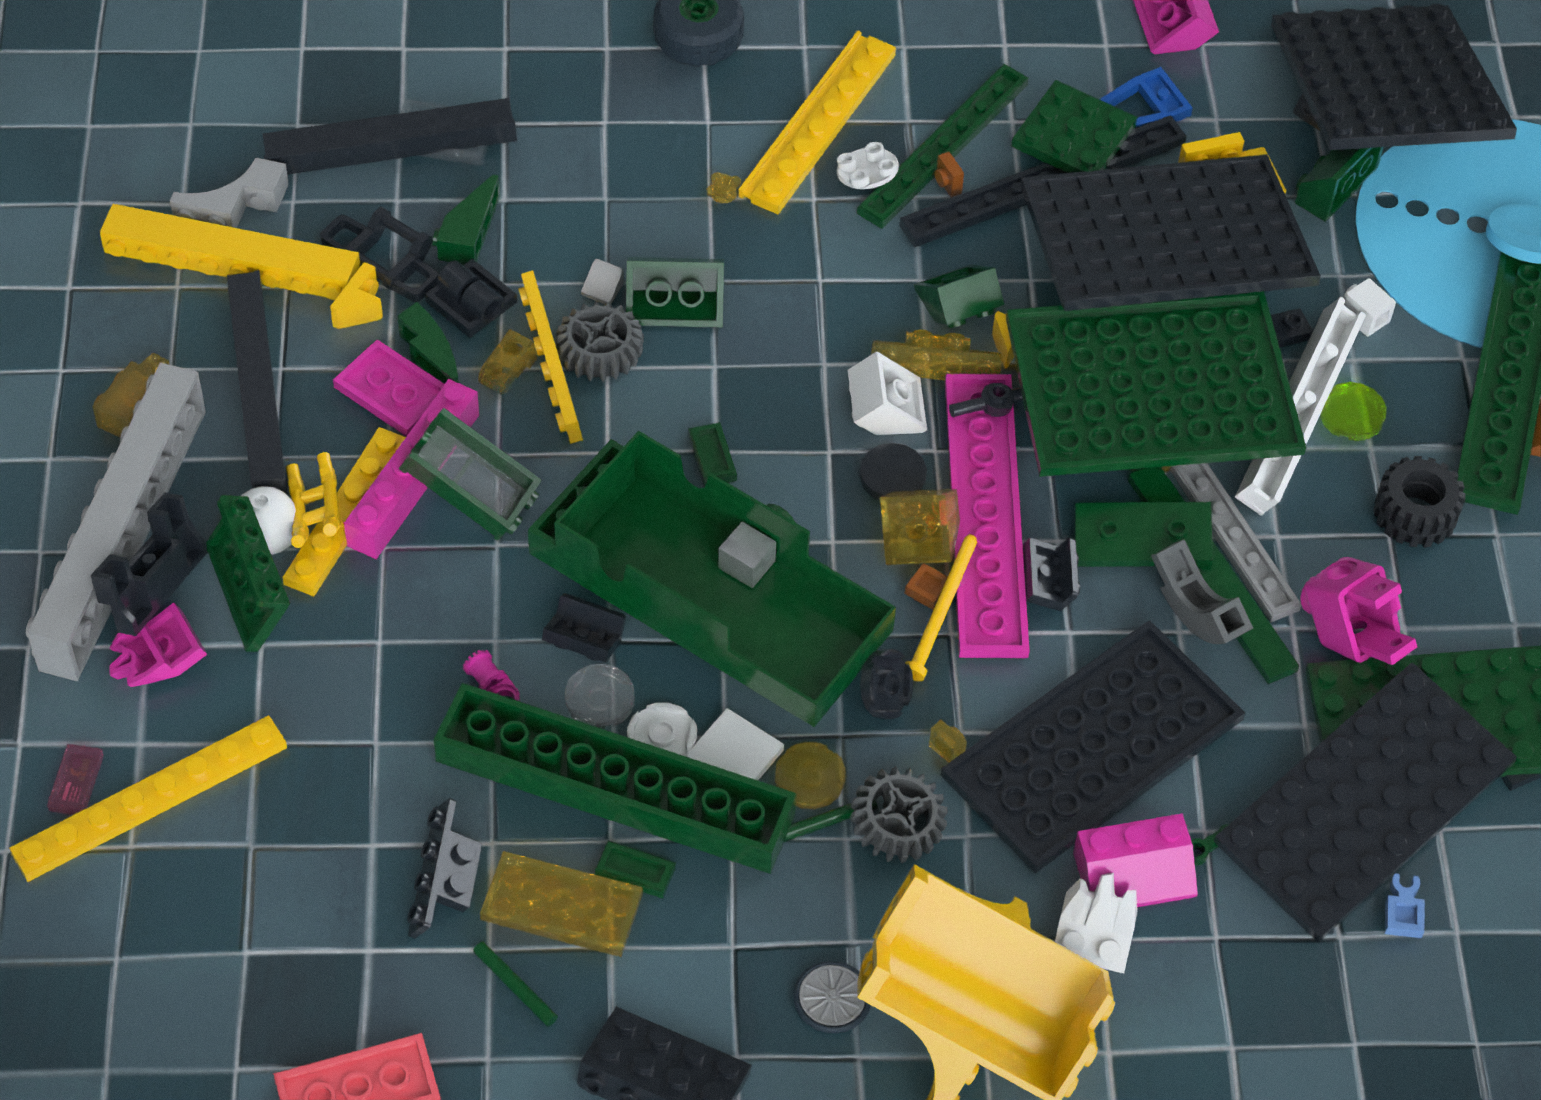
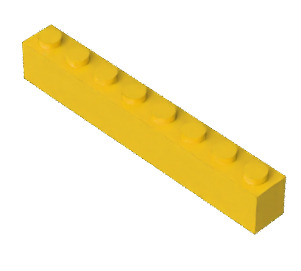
M112 204L100 230L104 253L113 256H123L147 263L153 262L172 266L176 269H188L222 277L259 270L262 285L292 290L300 294L307 293L322 296L330 300H335L360 268L359 252L118 204Z

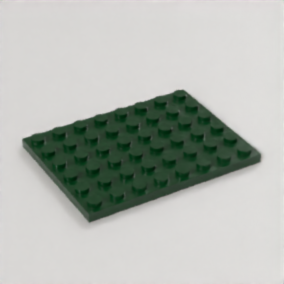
M1264 291L1064 311L1062 306L1009 309L1006 312V322L1039 477L1300 456L1305 454L1307 448Z

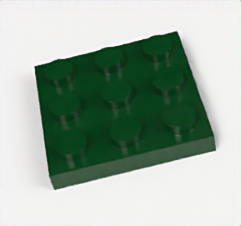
M1055 80L1012 138L1011 147L1067 173L1105 170L1136 126L1138 117Z

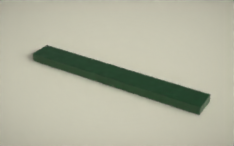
M1003 64L899 166L898 172L892 180L877 187L857 207V214L883 229L935 177L938 155L950 152L955 158L1028 85L1029 78Z
M1161 467L1143 468L1129 474L1128 482L1142 502H1185ZM1212 541L1213 566L1197 567L1205 582L1216 594L1227 599L1239 597L1253 629L1236 637V639L1268 685L1298 672L1299 664Z

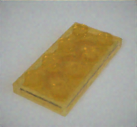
M503 851L483 903L480 920L622 957L643 895V887Z

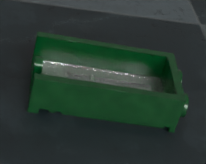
M445 408L432 420L399 467V470L406 474L408 472L494 535V539L497 541L506 532L510 535L514 533L523 520L519 516L522 509L529 510L540 495L535 491L542 481L539 477Z

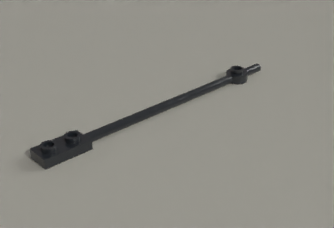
M1300 308L1271 315L1279 348L1309 341L1313 329ZM1002 383L988 384L982 390L981 397L950 404V414L952 417H957L983 410L988 415L994 417L1005 416L1012 410L1014 402L1023 400L1021 388L1011 389Z

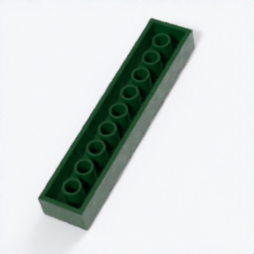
M461 683L434 738L435 758L438 763L771 874L796 813L797 793L465 683Z

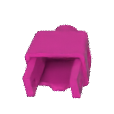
M1342 557L1305 583L1300 597L1301 605L1304 611L1312 615L1320 643L1324 647L1358 663L1373 657L1391 665L1417 648L1415 638L1400 633L1397 616L1398 610L1401 609L1398 597L1402 593L1400 583L1387 579L1382 566L1351 557ZM1355 629H1364L1363 631L1354 634L1353 630Z

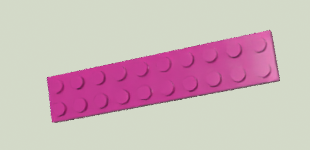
M946 374L945 393L954 561L964 538L969 534L977 538L976 547L956 591L959 658H1028L1030 650L1014 408L1012 407L1010 413L1002 417L988 415L983 410L952 417L949 411L950 404L981 397L982 390L988 384L1002 383L1012 389L1011 374Z

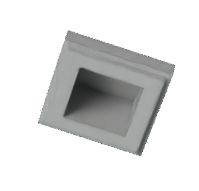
M595 259L581 290V295L603 304H607L609 301L612 303L624 284V270L608 262Z

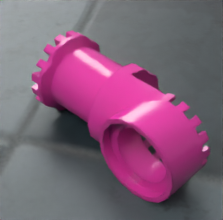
M478 650L477 654L473 653L474 657H468L469 660H466V664H463V670L467 675L474 677L480 689L501 696H510L514 700L521 702L518 689L508 678L507 674L495 666L492 662V655L488 650Z

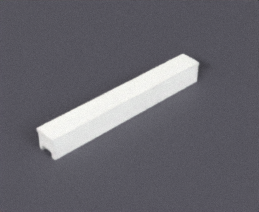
M1341 296L1323 310L1289 381L1306 444L1366 316L1362 311L1356 315L1345 307V299ZM1301 455L1252 459L1235 498L1262 516L1280 502Z

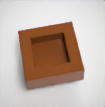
M950 152L938 155L937 170H935V178L941 188L944 187L950 197L962 194L963 170Z
M923 563L905 586L904 594L933 610L948 576Z

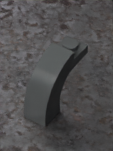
M1185 540L1177 541L1151 555L1165 584L1160 587L1165 599L1182 623L1200 639L1211 644H1225L1253 629L1239 597L1223 598L1208 586Z

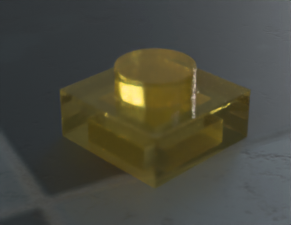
M941 719L931 727L929 747L947 762L952 761L966 751L967 740H965L963 734L957 728L948 726Z

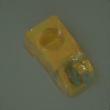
M509 329L481 367L478 376L479 383L500 395L506 394L512 387L515 379L521 375L525 368H531L536 362L537 354L534 342Z

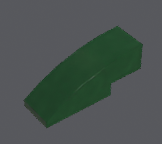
M416 302L397 316L399 336L410 345L411 362L444 384L448 379L459 383L456 362L449 342L432 316Z

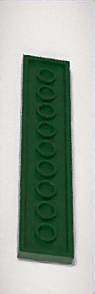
M1500 251L1457 469L1459 477L1457 481H1462L1465 487L1463 493H1466L1464 502L1518 515L1522 503L1541 398V264L1522 261Z

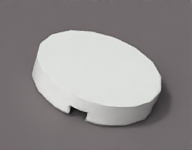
M669 702L653 703L647 705L646 709L641 712L637 711L632 716L627 727V737L686 756L697 743V725L694 719L692 720L688 712L681 706Z

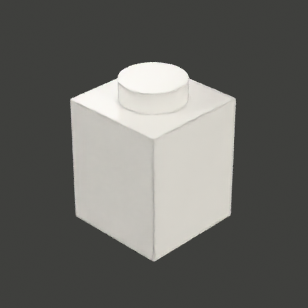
M1370 278L1359 285H1352L1343 296L1345 307L1356 315L1361 311L1366 314L1359 330L1367 337L1391 321L1396 301Z

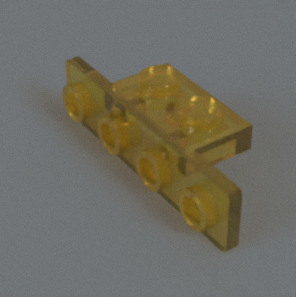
M914 330L913 333L906 332L905 343L874 340L871 355L879 352L920 378L945 380L946 374H1001L1003 357L1002 353L970 350L971 338H965L962 334L947 333L945 336L933 335L927 330Z

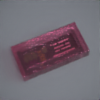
M67 744L47 804L49 811L75 815L87 808L104 757L102 749Z

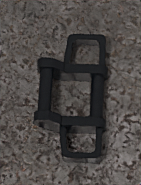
M382 206L373 213L367 226L346 215H339L320 233L323 246L359 252L360 267L364 262L375 266L376 278L383 281V286L415 303L420 302L425 297V294L437 285L438 272L423 262L432 245L433 238L425 232L419 233L392 217L391 212ZM385 228L390 229L412 243L409 253L390 271L364 255L380 240ZM341 229H348L358 235L346 247L332 239ZM415 271H418L428 278L421 286L414 289L404 284Z

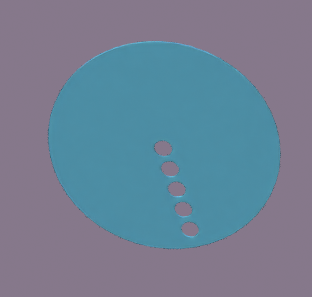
M1513 120L1517 131L1515 139L1392 146L1381 156L1378 168L1363 182L1356 206L1357 238L1363 257L1378 283L1396 303L1420 322L1439 333L1478 348L1482 347L1500 250L1490 243L1486 232L1477 233L1470 230L1467 226V220L1471 217H1482L1488 221L1493 210L1508 204L1541 206V125ZM1381 192H1389L1397 197L1398 204L1393 208H1384L1377 204L1375 197ZM1412 200H1419L1428 206L1429 211L1424 216H1414L1406 210V204ZM1443 208L1452 209L1458 214L1459 221L1452 225L1444 224L1437 219L1436 213Z

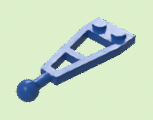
M1162 67L1132 78L1099 99L1112 106H1116L1139 92L1155 114L1138 117L1134 129L1170 115L1177 122L1190 117L1192 114V106Z

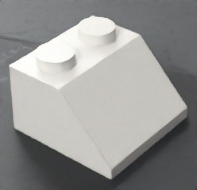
M879 352L873 353L848 369L849 392L851 394L853 410L852 417L854 423L859 427H863L875 435L923 433L927 430L920 377Z

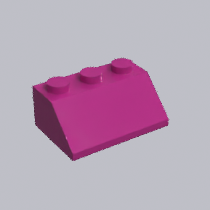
M1133 0L1148 45L1153 54L1196 50L1219 33L1208 0Z
M1183 813L1077 832L1073 854L1080 878L1086 882L1090 891L1095 892L1101 875L1114 873V892L1116 896L1122 897L1127 890H1136L1137 907L1197 897L1193 844Z

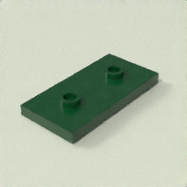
M1211 502L1076 503V553L1079 557L1077 567L1156 566L1151 555L1180 540H1185L1197 566H1213Z

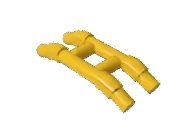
M327 452L317 455L322 484L320 486L305 491L298 464H289L285 468L288 477L289 493L296 509L291 533V544L295 548H301L309 537V528L307 526L324 521L323 532L329 537L334 536L340 528L341 519L338 511L336 490L337 478L330 454ZM324 498L323 507L306 512L305 505Z

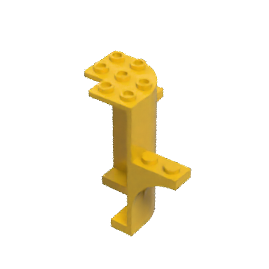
M914 864L889 904L872 937L875 939L873 946L865 954L858 975L857 998L901 1021L922 1040L931 1056L935 1070L933 1084L926 1100H960L958 1093L964 1084L970 1085L978 1073L979 1065L1043 1100H1062L1064 1096L1066 1098L1070 1097L1077 1086V1075L1083 1066H1090L1098 1052L1094 1030L1100 1020L1106 1021L1115 1006L1108 971L1032 930L1028 905L1016 896H1014L1009 904L990 902L973 896Z

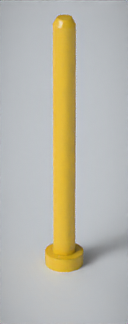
M969 534L964 538L911 661L905 662V664L910 665L914 681H924L927 669L924 667L976 547L977 538L974 535Z

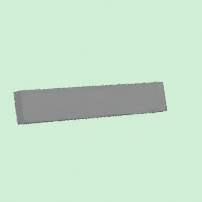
M1208 463L1171 466V473L1190 502H1211L1212 535L1269 622L1271 623L1299 612L1301 609L1300 601Z

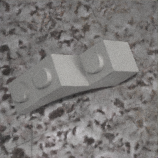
M255 158L252 165L242 176L224 187L201 193L174 192L170 199L172 215L237 228L246 206L257 210L277 212L289 185L286 164Z

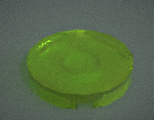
M1345 382L1333 386L1320 413L1323 425L1332 434L1338 437L1341 434L1349 437L1348 440L1360 441L1369 439L1379 433L1386 419L1387 407L1383 398L1374 389L1361 383Z

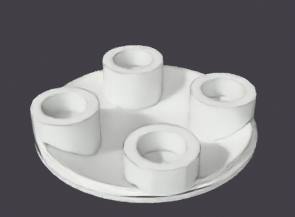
M879 142L869 143L863 149L851 153H843L837 158V176L839 180L846 186L856 189H871L882 186L892 180L899 169L896 156L885 150L883 144Z

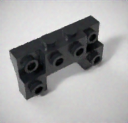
M164 492L156 503L151 506L147 516L152 535L129 561L128 558L109 554L90 575L98 603L111 606L118 633L137 636L208 553L205 539L197 531L189 518L182 495Z

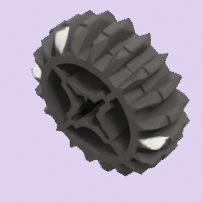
M595 301L592 307H588L583 303L581 311L572 308L570 316H563L561 325L558 326L556 331V349L558 350L560 362L565 363L567 371L575 370L577 378L587 375L590 382L594 377H600L604 383L607 376L617 380L619 372L628 375L630 367H636L638 358L643 353L644 334L642 333L639 320H634L632 312L624 313L622 305L615 309L612 308L610 301L605 306H600ZM575 342L580 343L582 348H580Z
M897 766L891 769L889 775L881 769L877 772L876 778L871 775L868 776L864 782L865 786L861 785L857 788L855 793L857 797L853 798L851 803V809L855 811L852 812L850 820L857 824L854 828V835H865L861 842L862 847L872 844L875 846L872 852L873 855L876 856L880 851L886 853L887 862L891 861L894 855H898L900 862L903 863L907 861L909 855L916 861L920 859L922 851L926 854L932 852L934 848L933 843H939L943 837L941 832L947 827V821L943 818L948 813L947 807L941 806L944 800L943 794H933L936 789L935 782L928 785L924 784V773L920 774L918 778L912 777L911 767L906 769L904 775L900 774ZM882 796L884 799V809L874 816L872 802ZM924 813L926 827L916 834L914 820L918 818V815Z

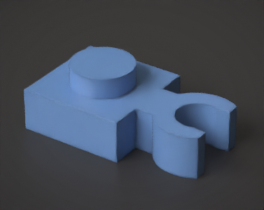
M1395 873L1390 884V891L1393 896L1388 895L1385 901V934L1422 938L1424 934L1425 899L1414 898L1420 887V879L1418 876H1414L1411 886L1406 888L1400 884L1399 874Z

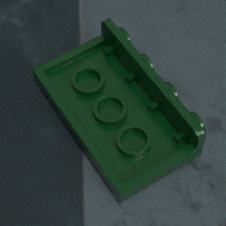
M221 495L217 505L222 519L206 542L207 551L245 651L258 652L291 603L249 497Z

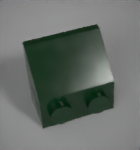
M970 264L914 284L915 291L935 323L948 325V328L964 325L967 323L966 318L974 315L977 318L990 316L995 313L994 308L1005 305L996 270L993 267Z

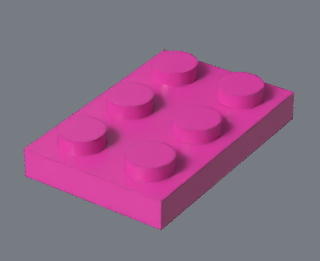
M378 339L333 379L335 389L406 437L444 386V383Z

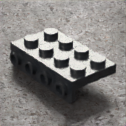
M615 1007L580 1061L577 1084L588 1093L607 1100H735L750 1075L752 1065L619 1007Z

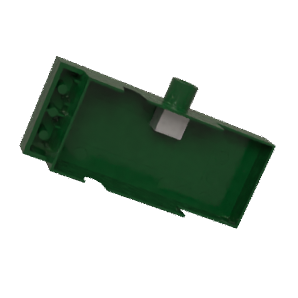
M640 431L625 446L610 439L528 529L529 554L815 727L862 670L867 658L874 651H877L893 632L896 607L809 556L810 531L797 524L793 517L782 507L770 503L764 505L710 472L707 474L708 479L705 488L694 486L684 475L681 455Z

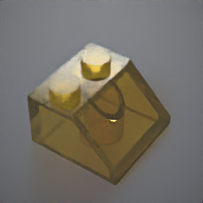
M957 489L891 492L880 497L886 565L945 563L953 561L960 524Z

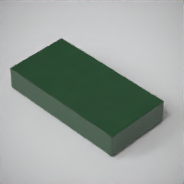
M721 423L688 428V437L704 488L709 472L727 483L737 481V472Z
M608 840L595 868V876L663 899L676 870V863Z

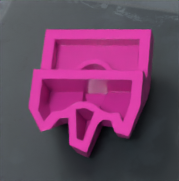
M172 603L152 618L137 636L117 633L109 649L122 654L110 664V676L117 680L127 677V684L130 687L145 685L181 675L205 657L207 653L181 608Z

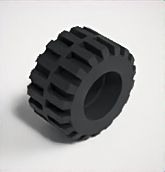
M1414 456L1413 460L1405 457L1400 460V463L1394 462L1390 465L1389 470H1386L1383 474L1374 502V516L1378 517L1376 522L1379 527H1385L1384 533L1387 536H1395L1396 542L1401 544L1404 541L1408 542L1410 547H1417L1418 544H1422L1424 548L1431 547L1432 542L1438 545L1444 541L1445 537H1450L1458 522L1466 493H1463L1465 488L1463 482L1457 481L1459 475L1455 471L1450 472L1447 464L1442 463L1440 465L1435 462L1436 459L1430 457L1428 460H1423L1422 456ZM1413 497L1422 499L1428 502L1431 506L1418 505L1410 501L1408 498Z

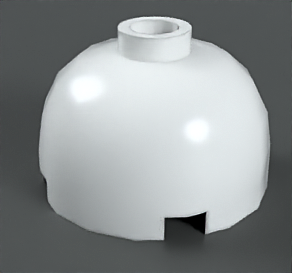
M264 486L250 489L241 496L249 497L271 555L280 553L292 545V525L296 512L294 502L290 497L276 488Z

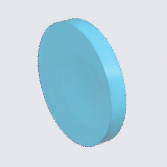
M1508 204L1493 210L1486 226V236L1490 243L1501 252L1513 258L1541 264V206Z

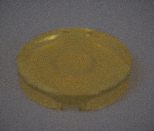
M803 742L793 745L786 750V753L776 763V786L797 793L796 806L799 808L818 809L828 806L839 798L845 787L846 768L842 758L836 752L834 754L831 750H828V746L821 743Z

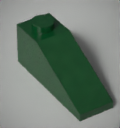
M491 175L445 215L441 228L435 229L433 246L437 247L439 261H459L462 265H465L471 259H474L476 262L478 261L500 198L498 175Z

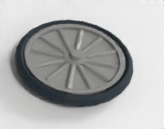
M826 961L809 967L801 974L793 991L795 1009L800 1018L810 1027L825 1033L846 1032L859 1025L865 1019L871 1007L870 1004L857 998L859 971L849 964L839 961Z

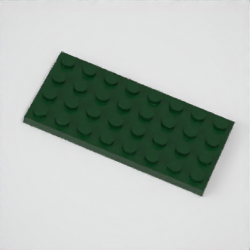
M1541 646L1408 655L1393 665L1376 658H1369L1362 663L1354 660L1307 663L1305 671L1320 743L1412 662L1517 757L1515 763L1500 777L1519 774H1541Z

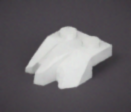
M1114 873L1101 875L1095 892L1090 891L1086 882L1080 878L1066 892L1055 942L1103 969L1124 973L1137 916V891L1127 890L1122 897H1117L1114 892Z

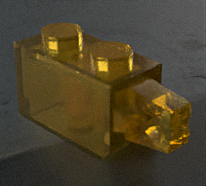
M152 353L141 364L131 361L123 371L118 372L110 387L104 394H100L94 402L93 411L97 427L120 438L123 428L129 426L133 419V410L136 402L142 400L146 392V383L149 376L155 374L160 363L170 365L169 360Z

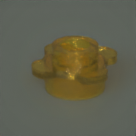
M720 172L711 175L712 183L711 186L707 187L708 196L719 203H729L737 198L736 189L741 185V179L738 176L731 177Z

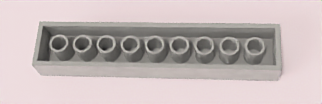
M160 363L155 374L149 376L146 383V392L142 400H138L135 404L133 419L129 426L123 428L120 445L116 453L112 452L108 459L104 478L97 481L94 489V498L90 506H86L83 509L81 524L77 532L72 533L69 538L67 553L63 561L60 560L56 564L53 575L54 579L49 589L46 588L41 595L40 608L36 616L31 617L27 623L26 636L29 638L32 648L31 653L35 658L39 672L74 681L79 680L111 613L110 605L98 603L90 575L109 554L128 558L129 561L142 547L151 529L147 512L164 492L168 493L206 413L197 371Z

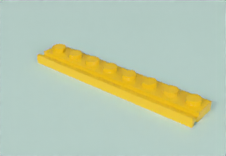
M857 31L739 188V198L743 199L746 197L751 199V203L778 215L895 57L896 47L871 36L868 38L861 36L862 32Z

